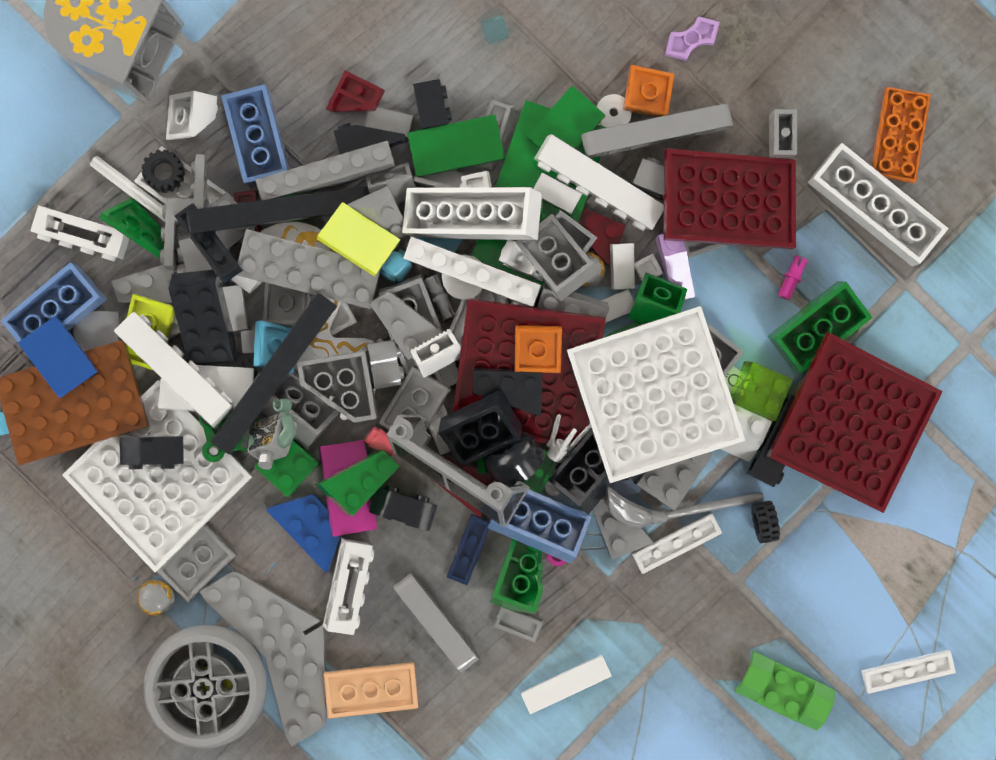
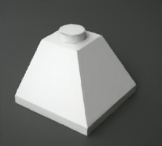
M197 91L169 95L166 140L171 141L195 137L215 120L218 110L217 96Z

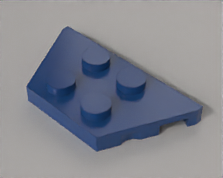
M315 494L272 506L266 510L325 573L330 569L342 535L332 536L328 507Z

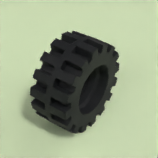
M163 149V151L156 150L154 154L151 152L148 158L145 157V163L141 167L143 171L141 172L145 182L157 192L167 193V191L173 192L175 191L174 188L181 186L180 183L184 181L185 170L178 156L173 152ZM168 163L172 166L173 172L168 179L159 180L155 177L154 170L159 164Z
M764 501L752 504V522L759 543L778 541L780 539V526L773 502Z

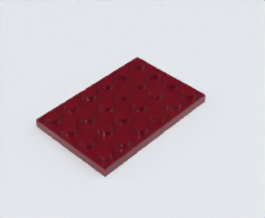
M666 149L664 151L663 240L795 249L796 160Z

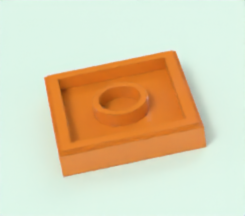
M631 65L629 67L623 110L654 117L667 116L669 114L674 74Z
M516 325L515 372L561 373L562 326Z

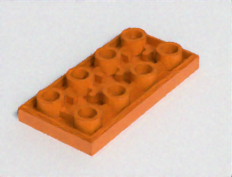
M891 87L885 88L871 166L886 179L912 184L916 183L931 94Z

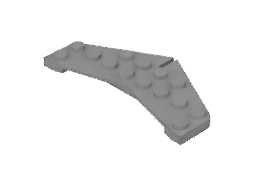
M233 571L202 589L200 593L204 600L265 657L285 735L291 746L322 729L327 722L324 672H326L325 630L322 624L307 634L304 632L322 619L239 571Z

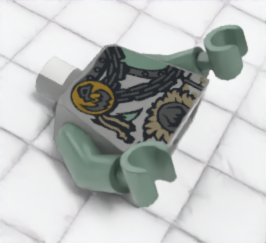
M288 399L274 400V410L281 413L253 422L243 436L249 454L259 460L258 466L262 469H271L273 460L285 457L289 452L292 440L296 436L298 423L293 420L292 414L288 412L292 407V403Z

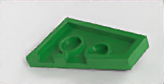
M130 198L100 214L99 219L160 259V252L164 250L165 242L161 239L162 228L134 198Z

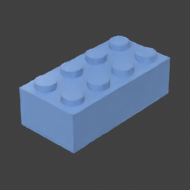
M264 84L222 95L244 184L248 188L257 186L256 179L290 170L268 87Z
M70 262L5 316L1 322L18 342L54 316H58L67 330L70 331L88 314L103 304L107 298L80 265Z
M528 490L507 527H503L491 519L488 528L571 564L577 557L592 516L532 490Z

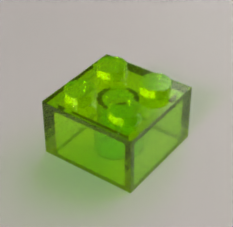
M744 361L730 395L734 405L768 420L776 421L793 379L757 363Z

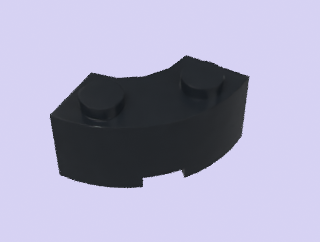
M183 436L120 437V465H129V470L143 469V465L161 464V469H175V464H184Z
M386 485V488L380 487L374 493L369 508L370 513L388 520L394 519L403 522L410 527L430 531L438 505L429 502V497L420 494L412 497L400 493V488Z

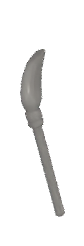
M606 488L609 513L622 524L640 528L649 524L667 522V519L764 500L763 493L758 492L676 508L675 511L672 509L666 510L665 508L648 510L639 504L625 499L612 488Z

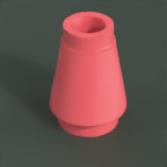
M374 426L364 441L368 443V447L378 451L384 450L387 454L393 456L394 452L387 434L381 428L378 429ZM393 442L394 448L396 450L398 445Z

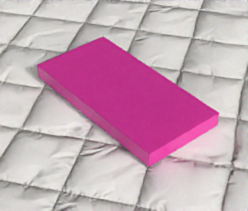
M359 440L320 446L319 452L323 479L366 457L365 441ZM373 495L354 516H347L326 496L333 537L377 529L376 515L369 512Z

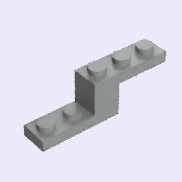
M196 154L195 161H192L191 164L192 175H195V184H191L190 192L191 197H194V199L166 198V205L162 206V217L165 219V227L161 229V239L165 242L164 250L160 252V261L167 270H177L178 227L181 225L174 215L191 203H194L197 209L207 208L208 159L203 154Z

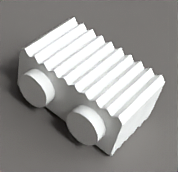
M447 329V332L439 333V336L427 340L426 343L423 342L422 345L419 344V347L411 349L410 352L419 371L425 378L460 359L461 347L452 331Z

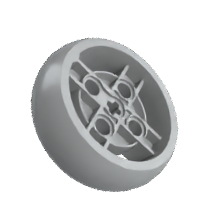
M217 625L191 626L168 637L157 648L150 659L143 683L146 708L158 729L171 740L181 745L198 749L220 747L244 735L258 719L263 709L267 692L266 671L256 649L239 633ZM214 644L220 645L232 652L242 663L245 670L236 671L230 661L221 655L215 654ZM188 645L189 657L180 663L172 678H163L164 669L171 656L182 647ZM199 659L207 661V669L199 666ZM224 679L231 680L233 683L232 689L224 686ZM204 682L206 686L210 687L207 691L204 687H201ZM179 684H184L187 687L188 691L186 694L179 691ZM249 694L248 703L243 713L233 723L222 728L221 716L225 715L233 707L238 695ZM175 702L183 714L196 720L197 728L180 720L167 703ZM204 704L212 707L213 712L211 714L203 710Z

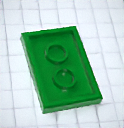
M571 86L528 134L527 138L540 149L547 136L554 135L569 146L577 149L582 144L581 135L593 131L606 115L575 87Z

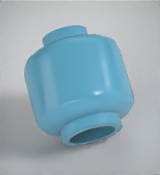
M402 249L398 251L393 250L380 269V274L392 283L403 281L412 269V263L403 258L405 251Z

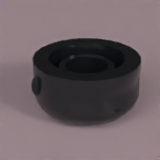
M522 431L521 440L486 455L485 465L489 474L496 482L512 487L518 481L524 482L540 468L545 453L541 446L535 443V438L531 434Z

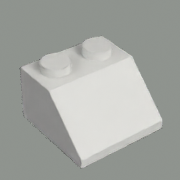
M734 405L745 441L720 449L750 462L763 443L772 421Z

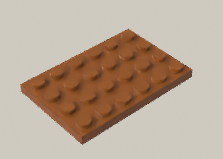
M123 340L84 351L99 372L60 399L35 366L0 377V402L18 466L150 427L127 344Z

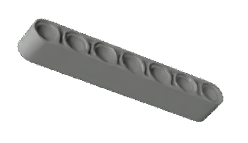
M721 104L594 130L582 134L581 138L586 156L593 158L729 129L734 125L729 104Z

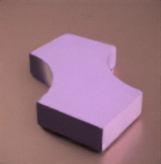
M698 16L695 24L690 29L684 32H671L664 56L686 61L691 51L702 45H714L720 22Z

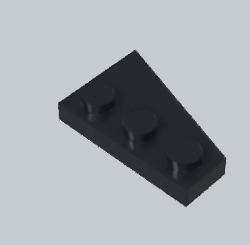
M474 368L473 393L486 397L500 391L510 406L541 416L542 373L515 372V369Z

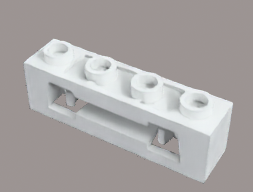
M39 205L31 227V232L38 234V239L51 242V238L59 240L58 245L71 249L73 245L81 247V252L91 255L96 251L102 253L101 258L114 262L116 258L123 260L129 242L128 237L112 227ZM54 218L62 219V221H54ZM63 223L100 234L98 242L107 246L103 248L100 247V244L59 231L63 230ZM53 229L59 230L58 234L53 233ZM105 232V233H108V234H112V236H111V237H107V236L103 235V233Z
M346 538L341 539L323 627L329 632L354 635L355 629L359 627V608L364 604V585H367L369 581L368 566L369 562L371 563L374 558L373 546L368 542ZM350 564V566L354 567L347 598L348 609H346V606H342L350 571V569H347V566Z

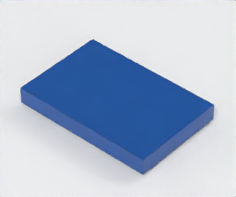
M54 316L18 342L59 399L99 372L58 316Z

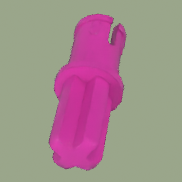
M794 256L788 273L784 274L785 279L778 293V296L784 300L791 299L797 284L801 282L800 277L808 263L807 259L802 258L798 266L801 256Z

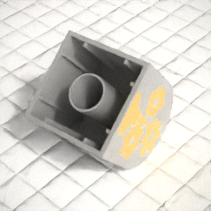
M46 0L43 15L46 34L52 45L63 56L92 79L145 104L148 103L184 26L183 21L165 0Z

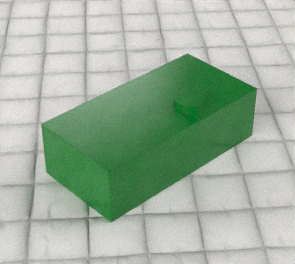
M837 281L767 337L793 372L802 374L810 367L826 332L845 340L873 317L849 284Z

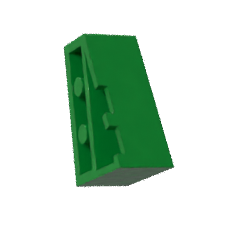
M384 450L376 451L347 468L334 473V475L319 481L315 485L347 516H354L396 471L399 465Z

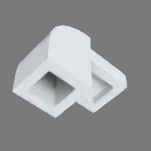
M507 240L501 251L499 261L512 270L542 282L543 278L516 242Z

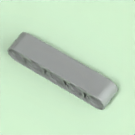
M412 572L393 586L400 598L461 673L480 659L472 646Z

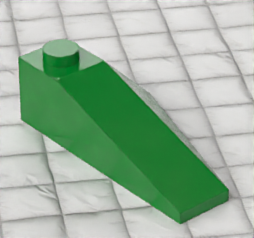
M512 539L489 602L509 610L535 614L543 593L542 551Z

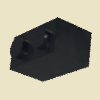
M440 79L413 84L422 130L447 125L448 121H452L450 107L445 108L444 99H448L446 85L441 86Z

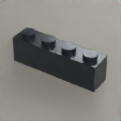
M786 394L763 443L746 472L747 475L771 487H775L776 484L779 485L784 477V472L782 471L785 465L767 457V454L795 398L792 394Z

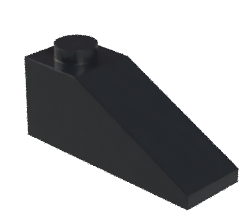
M350 123L338 126L337 130H334L340 154L388 141L389 147L407 143L405 134L360 125L351 126Z

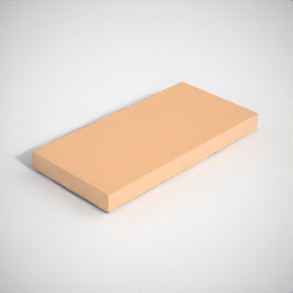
M414 662L324 672L328 719L418 708Z

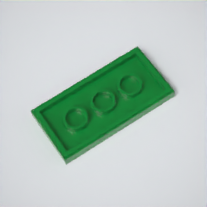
M496 114L407 133L416 177L419 178L505 160Z

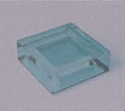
M503 15L481 21L488 44L509 38Z

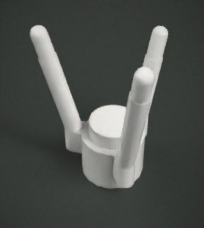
M558 414L551 437L546 444L549 447L547 456L555 462H563L564 458L569 456L572 449L591 430V423L569 445L577 430L573 429L565 441L562 439L555 441L561 415Z

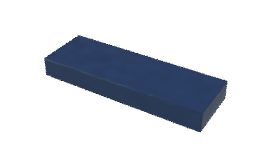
M471 514L447 578L468 585L489 532L488 525L490 521Z

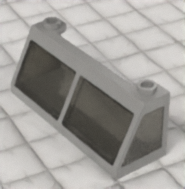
M398 415L387 433L394 454L501 526L507 527L530 487L521 481H518L513 486L494 482L487 487L426 446L432 437L425 430V424L428 422L427 419L421 415Z

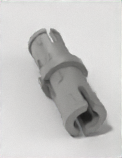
M438 274L425 279L433 296L432 301L436 303L443 321L454 317L456 313L448 298L449 294L445 292Z

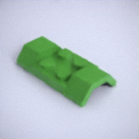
M754 650L748 670L742 682L735 688L736 693L816 731L825 724L834 705L836 691Z

